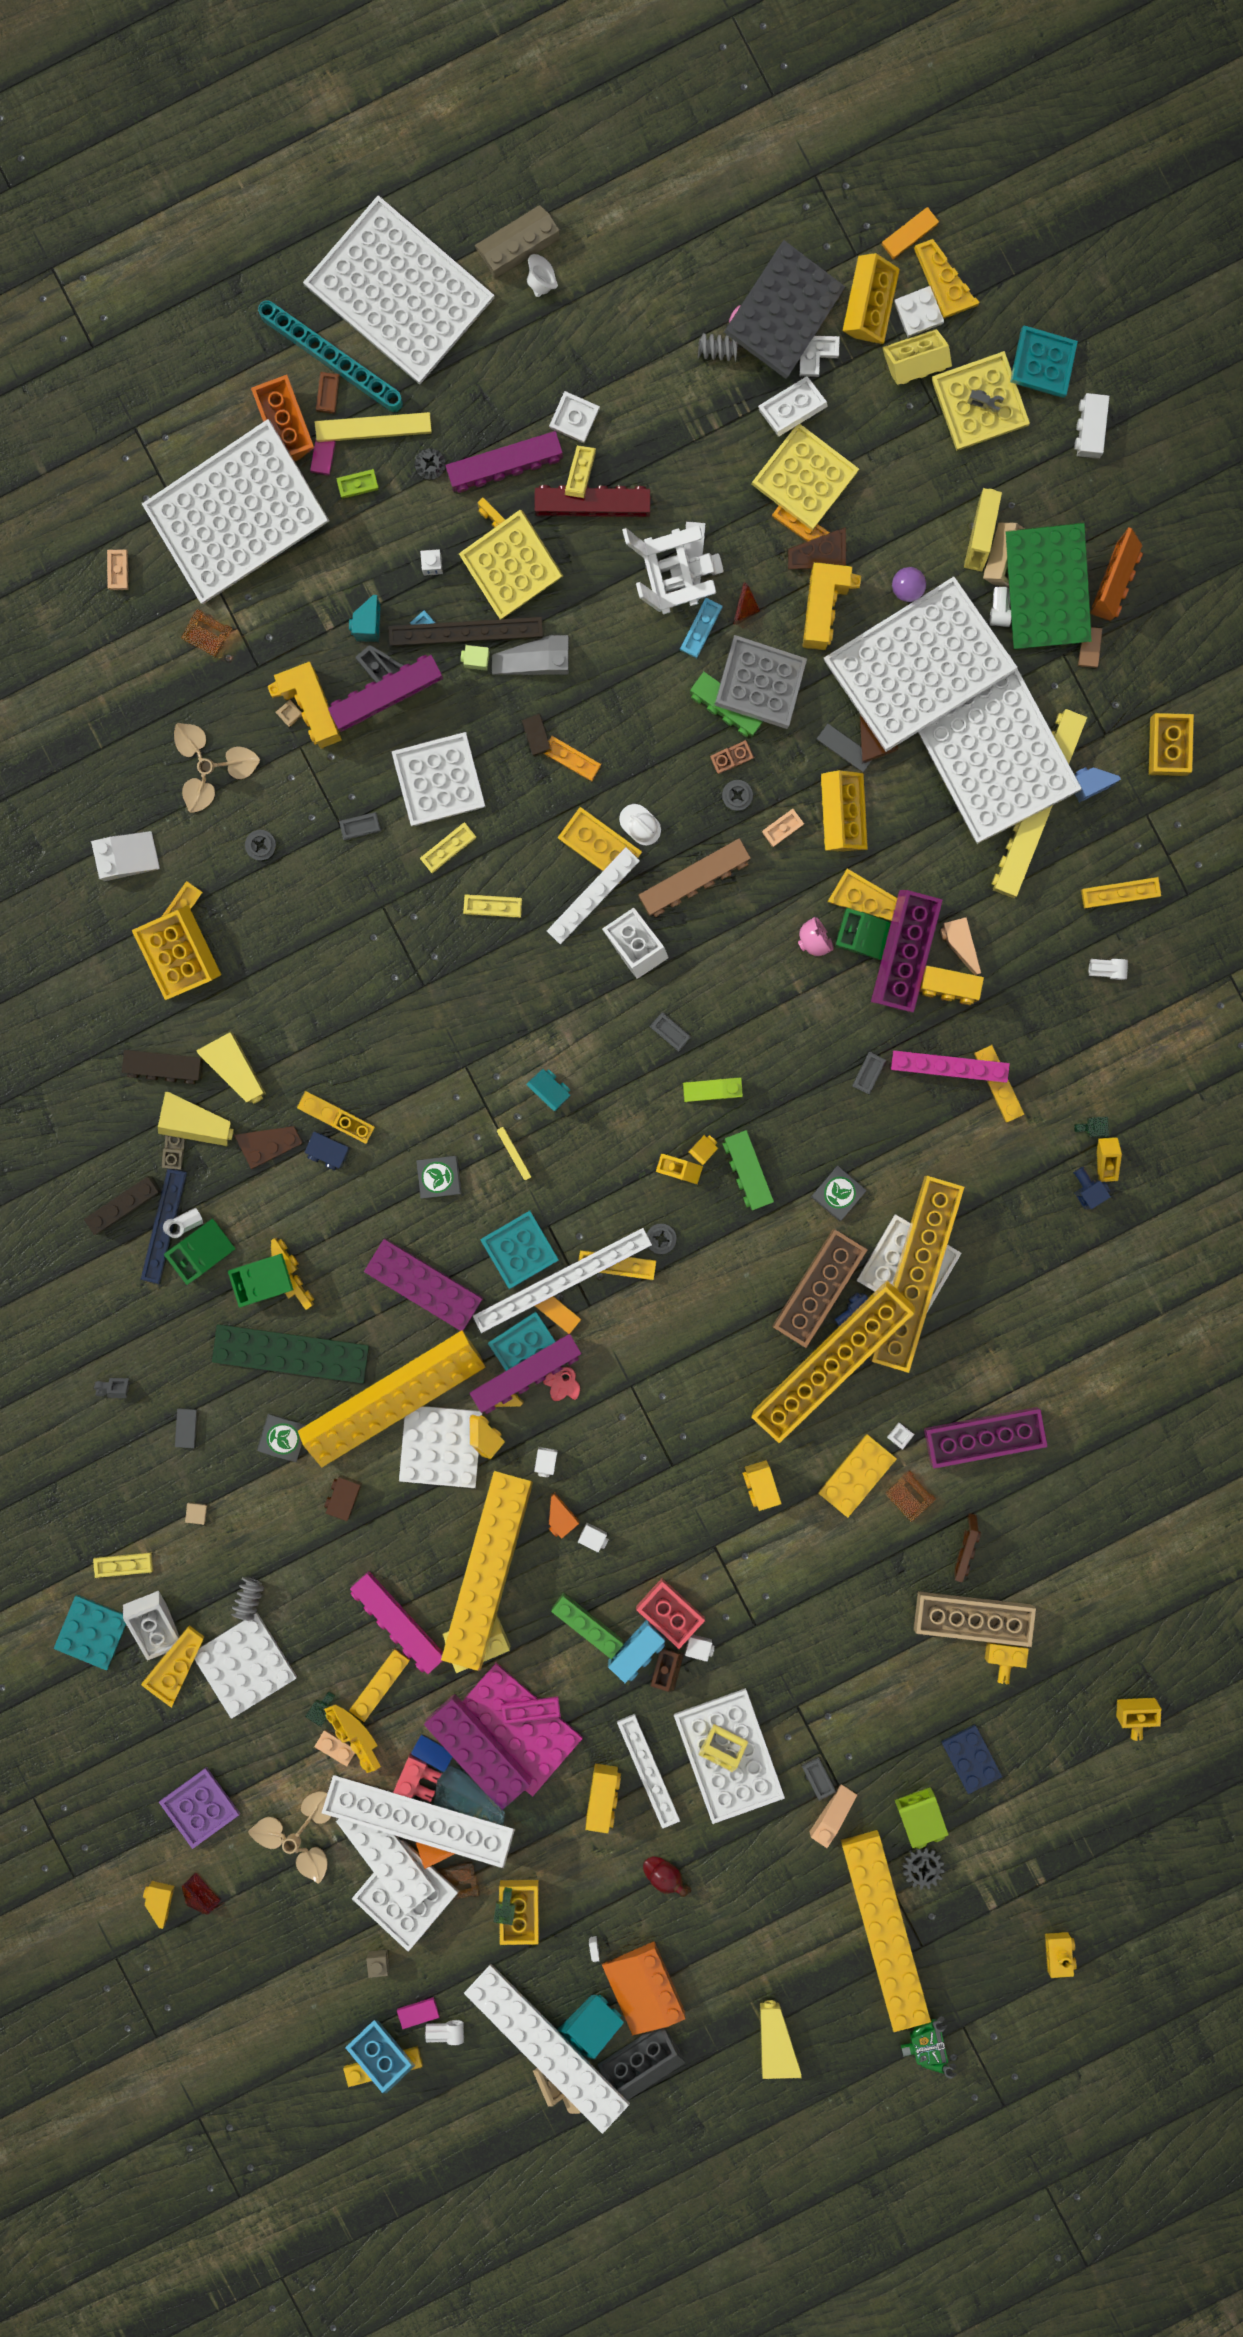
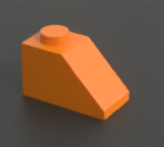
M554 1492L551 1495L549 1525L551 1527L549 1530L555 1537L559 1535L562 1539L579 1524V1520Z

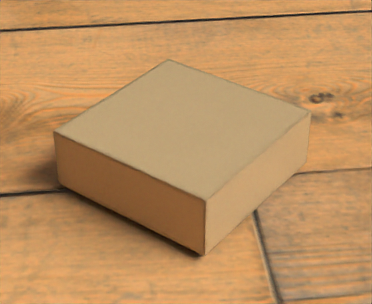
M288 700L276 711L277 715L288 727L292 726L302 716L301 711L291 700Z
M188 1502L185 1522L204 1525L207 1505Z

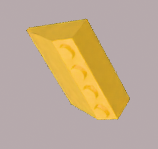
M189 905L132 930L165 1000L221 976Z

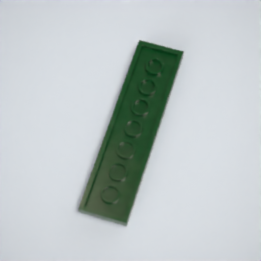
M217 1324L212 1362L364 1384L369 1345Z

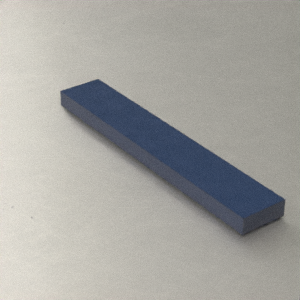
M167 1169L140 1280L156 1284L161 1283L167 1259L164 1253L169 1250L172 1238L165 1234L163 1224L168 1219L177 1217L187 1172ZM175 1224L170 1226V1233H173Z

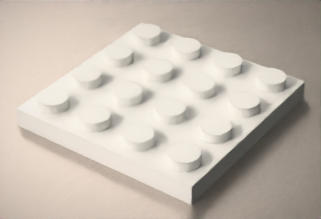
M466 732L392 751L411 827L485 808Z
M894 1214L856 1281L873 1291H876L887 1280L891 1284L893 1283L910 1227L909 1222ZM949 1245L946 1247L928 1310L962 1254Z
M422 1406L404 1418L399 1481L476 1488L479 1453L470 1445V1416H480L482 1413L477 1410Z
M258 1612L253 1614L254 1620H243L201 1646L194 1658L231 1719L297 1678Z
M402 1839L403 1845L437 1890L405 1915L375 1873H373L352 1900L402 1947L410 1951L459 1891L433 1866L424 1869L419 1853Z

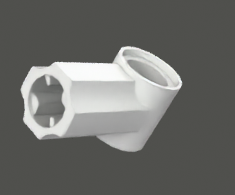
M995 587L993 608H991L990 626L1010 627V589L1007 587Z
M1090 960L1089 976L1127 980L1128 960Z
M194 1208L174 1219L165 1221L163 1230L170 1237L178 1238L183 1233L203 1224V1220L198 1210ZM177 1224V1231L170 1233V1226Z
M452 2020L444 2024H426V2042H447L449 2045L462 2044L464 2042L463 2021Z

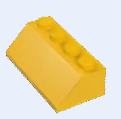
M876 253L858 256L843 332L855 339L884 344L900 269Z
M840 770L821 774L825 851L868 850L864 774Z

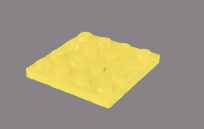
M1005 351L932 376L931 378L956 451L1027 427L1030 424L1017 385L1010 383L1012 371ZM972 390H982L990 398L1002 396L1004 398L1002 403L994 402L995 406L1000 407V411L993 412L989 408L983 409L968 404L967 402Z
M798 424L752 481L751 485L813 531L858 473L859 468L804 426Z
M522 510L517 511L459 553L499 619H504L563 577L560 569Z

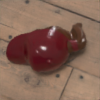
M650 1857L645 1860L643 1864L644 1873L658 1891L663 1894L676 1892L681 1897L691 1893L690 1886L683 1885L681 1872L674 1865L660 1857Z

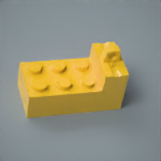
M823 563L813 564L810 576L803 648L826 650L827 645L831 644L833 629H830V626H833L835 619V610H832V607H835L837 594L847 595L849 589L860 588L861 575L853 574L852 567Z
M311 662L274 675L276 681L268 685L272 698L283 696L287 701L295 697L298 706L304 710L301 714L305 724L311 728L308 732L315 745L318 744L320 748H324L342 741L336 723L328 710V702Z

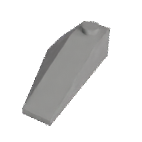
M549 635L492 655V675L569 674L568 635Z

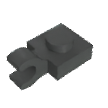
M972 390L967 403L983 409L989 408L993 412H999L1000 407L995 406L994 402L1002 403L1004 398L1002 396L990 398L982 390Z
M110 1378L109 1383L97 1381L94 1385L95 1395L104 1396L107 1394V1398H127L130 1385L129 1378Z

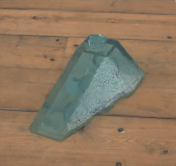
M449 1765L437 1780L434 1805L503 1826L505 1812L467 1774Z

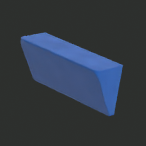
M422 1734L411 1752L415 1757L442 1772H445L452 1759L451 1754L442 1745Z

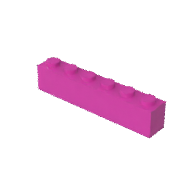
M893 1051L891 1070L1007 1083L1010 1063Z
M370 1571L350 1588L352 1597L356 1601L360 1600L365 1605L364 1609L370 1616L374 1615L377 1618V1624L383 1630L387 1629L391 1634L389 1636L396 1644L399 1643L404 1648L402 1650L408 1658L412 1657L417 1662L415 1665L422 1673L425 1671L429 1674L442 1662L443 1651Z

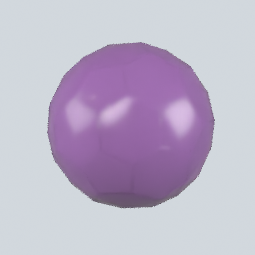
M906 567L899 570L892 581L894 594L897 598L906 602L919 599L926 589L925 576L914 567Z

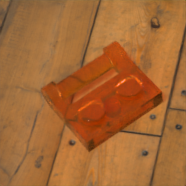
M197 609L181 639L216 658L226 638L231 633L232 627L215 621L204 615L203 611ZM201 621L220 631L219 637L198 626L197 623Z
M911 1470L907 1471L885 1492L888 1498L910 1522L918 1517L936 1499L933 1494L930 1495L913 1477L914 1474ZM907 1481L924 1499L921 1504L904 1487Z
M472 1861L436 1869L454 1887L471 1883L472 1888L459 1891L453 1900L469 1896H480Z

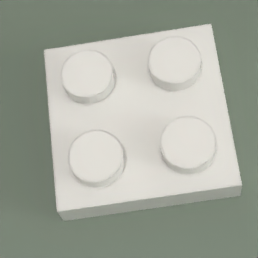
M931 286L894 300L908 338L944 323Z
M564 391L549 428L581 443H585L600 406Z

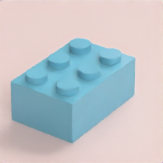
M646 1620L623 1644L616 1655L608 1660V1668L624 1683L628 1680L632 1681L638 1675V1669L649 1664L652 1660L650 1657L654 1652L659 1653L664 1648L665 1636Z
M377 2020L369 2024L345 2047L382 2093L390 2091L415 2066Z

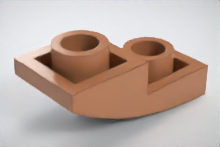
M747 740L710 756L718 774L755 758Z

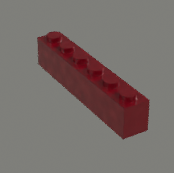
M541 485L539 488H535V516L650 517V489H646L644 486H637L635 489H627L626 486H617L616 489H608L607 486H597V488H589L587 486L584 498L565 495L566 485L558 486V488Z

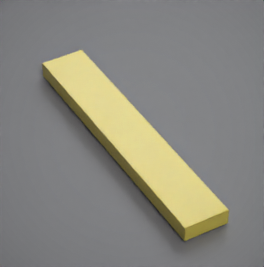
M430 412L315 421L317 442L432 433Z

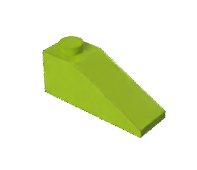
M741 1078L683 1083L684 1102L743 1097Z

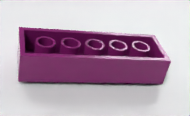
M899 890L871 999L872 1003L914 1012L942 899L909 890Z
M386 1238L383 1239L364 1270L366 1274L460 1331H464L483 1300V1297Z
M1038 1407L924 1428L930 1464L933 1469L1047 1447L1041 1410Z
M456 1694L452 1695L426 1718L424 1726L501 1811L530 1786L532 1778Z

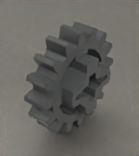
M927 1846L923 1850L916 1848L917 1852L915 1853L910 1850L911 1856L905 1855L907 1863H902L903 1868H905L903 1874L907 1876V1882L912 1881L914 1888L918 1884L920 1890L923 1889L924 1885L930 1889V1884L932 1883L937 1886L936 1880H942L940 1873L945 1872L944 1868L941 1867L944 1865V1862L939 1860L941 1858L940 1854H935L933 1848L928 1851ZM929 1857L935 1861L936 1865L929 1862ZM925 1863L927 1868H924V1870L921 1872L920 1868H923V1865ZM911 1871H913L914 1873H917V1874H918V1878L914 1877V1876L912 1875Z

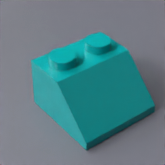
M372 595L353 613V619H349V631H351V635L354 636L356 641L379 642L381 603L377 595Z
M542 1069L526 1085L556 1112L571 1096L568 1093L570 1089L563 1082L558 1084L554 1080L557 1076L549 1069L547 1071Z

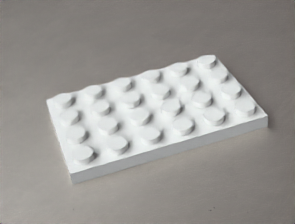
M746 1688L674 1714L712 1824L785 1799ZM713 1724L748 1741L738 1768L733 1772L698 1755ZM714 1733L710 1742V1746L733 1758L736 1757L741 1747Z

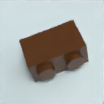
M342 1475L338 1479H334L331 1490H334L331 1497H327L324 1505L327 1508L326 1514L348 1521L362 1482Z
M663 1648L660 1651L651 1687L667 1692L674 1691L684 1653L669 1648Z

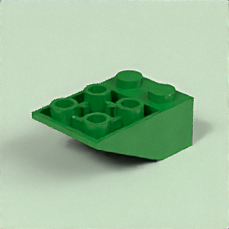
M846 908L834 947L881 961L891 923L872 915Z
M212 1218L165 1252L164 1256L185 1284L188 1285L236 1248Z
M282 1253L228 1271L239 1308L294 1290Z

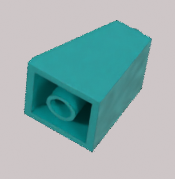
M591 1995L557 2030L584 2058L595 2059L624 2023L620 2019L621 2014L614 2008L611 2010L606 2005L608 2003L607 2000L601 1995Z

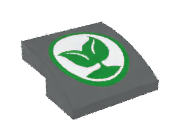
M457 1156L416 1160L421 1198L462 1194Z
M836 1166L813 1193L811 1198L840 1222L867 1190L839 1166Z
M268 1414L257 1451L297 1462L302 1445L298 1430L305 1427L306 1424Z

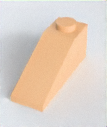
M967 918L942 924V929H940L942 940H946V944L974 975L981 974Z
M841 1784L809 1831L811 1838L828 1848L844 1822L857 1794Z

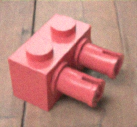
M410 1752L393 1793L408 1798L418 1796L431 1803L435 1790L433 1791L420 1785L419 1780L424 1778L439 1785L443 1773L427 1767L426 1762L415 1757Z

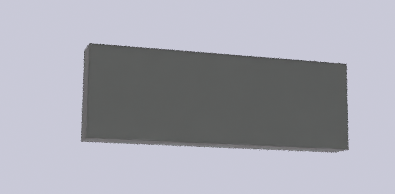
M830 724L825 726L816 739L862 773L871 762L868 761L862 764V747Z

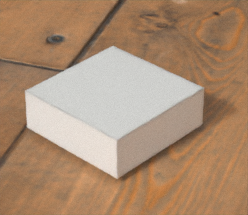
M898 1423L887 1438L903 1450L914 1434L901 1423Z
M597 1936L590 1937L591 1960L596 1962L600 1959Z

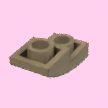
M165 1135L162 1168L182 1169L186 1139Z

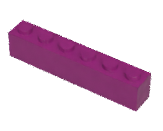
M554 431L447 464L446 469L453 492L462 493L467 491L469 487L475 485L476 487H481L491 480L501 481L505 479V476L511 474L517 476L530 468L531 470L541 468L543 464H556L560 462V459H563V453L557 433Z
M423 655L417 659L416 663L402 666L399 672L386 674L382 677L383 680L378 683L375 681L365 686L366 689L350 693L347 699L343 701L339 699L331 703V707L328 710L339 731L342 732L443 680L442 674L432 655Z
M568 1334L469 1392L480 1413L485 1411L488 1414L496 1409L495 1405L497 1403H507L513 1399L511 1395L514 1393L522 1394L530 1389L528 1385L535 1382L537 1385L546 1379L545 1375L552 1372L554 1375L563 1369L561 1366L568 1362L571 1365L578 1361V1356L581 1352L571 1335Z

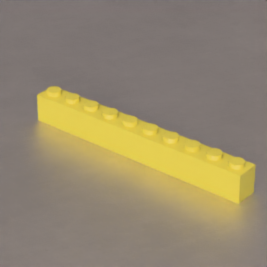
M1065 709L1062 714H1058L1055 721L1057 728L1055 731H1052V734L1069 764L1087 717ZM1052 806L1014 825L1013 839L1009 838L1006 849H1008L1006 857L1002 856L999 863L1001 870L999 874H995L992 885H994L993 891L1011 898L1017 897Z

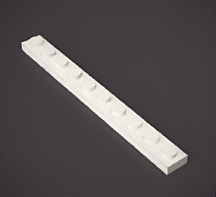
M644 1228L473 1315V1318L482 1333L651 1246L652 1243Z

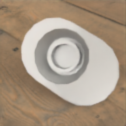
M538 254L530 255L528 258L530 271L527 283L533 289L535 296L540 297L542 294H547L551 289H556L558 284L551 264Z
M631 804L626 806L620 813L621 827L637 843L651 845L660 837V823L643 806Z

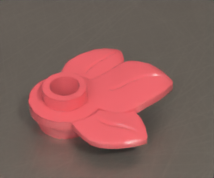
M562 1367L563 1369L553 1375L550 1372L545 1376L546 1379L543 1381V1384L551 1387L550 1395L553 1401H560L566 1395L574 1400L578 1398L580 1385L575 1380L576 1373L572 1368ZM567 1374L569 1379H564L563 1375Z

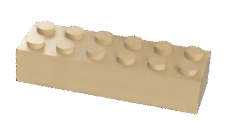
M918 1591L914 1631L916 1634L1032 1647L1036 1608L1031 1604Z

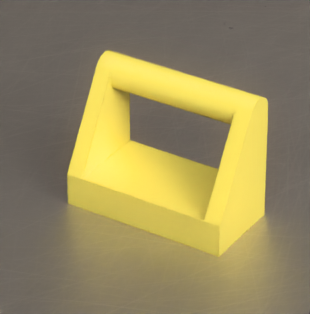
M713 1724L698 1755L733 1772L738 1768L748 1741ZM714 1733L741 1746L735 1758L710 1746Z

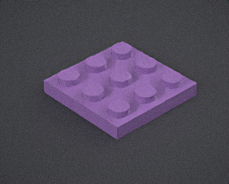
M207 1767L159 1801V1804L192 1849L240 1815V1812Z

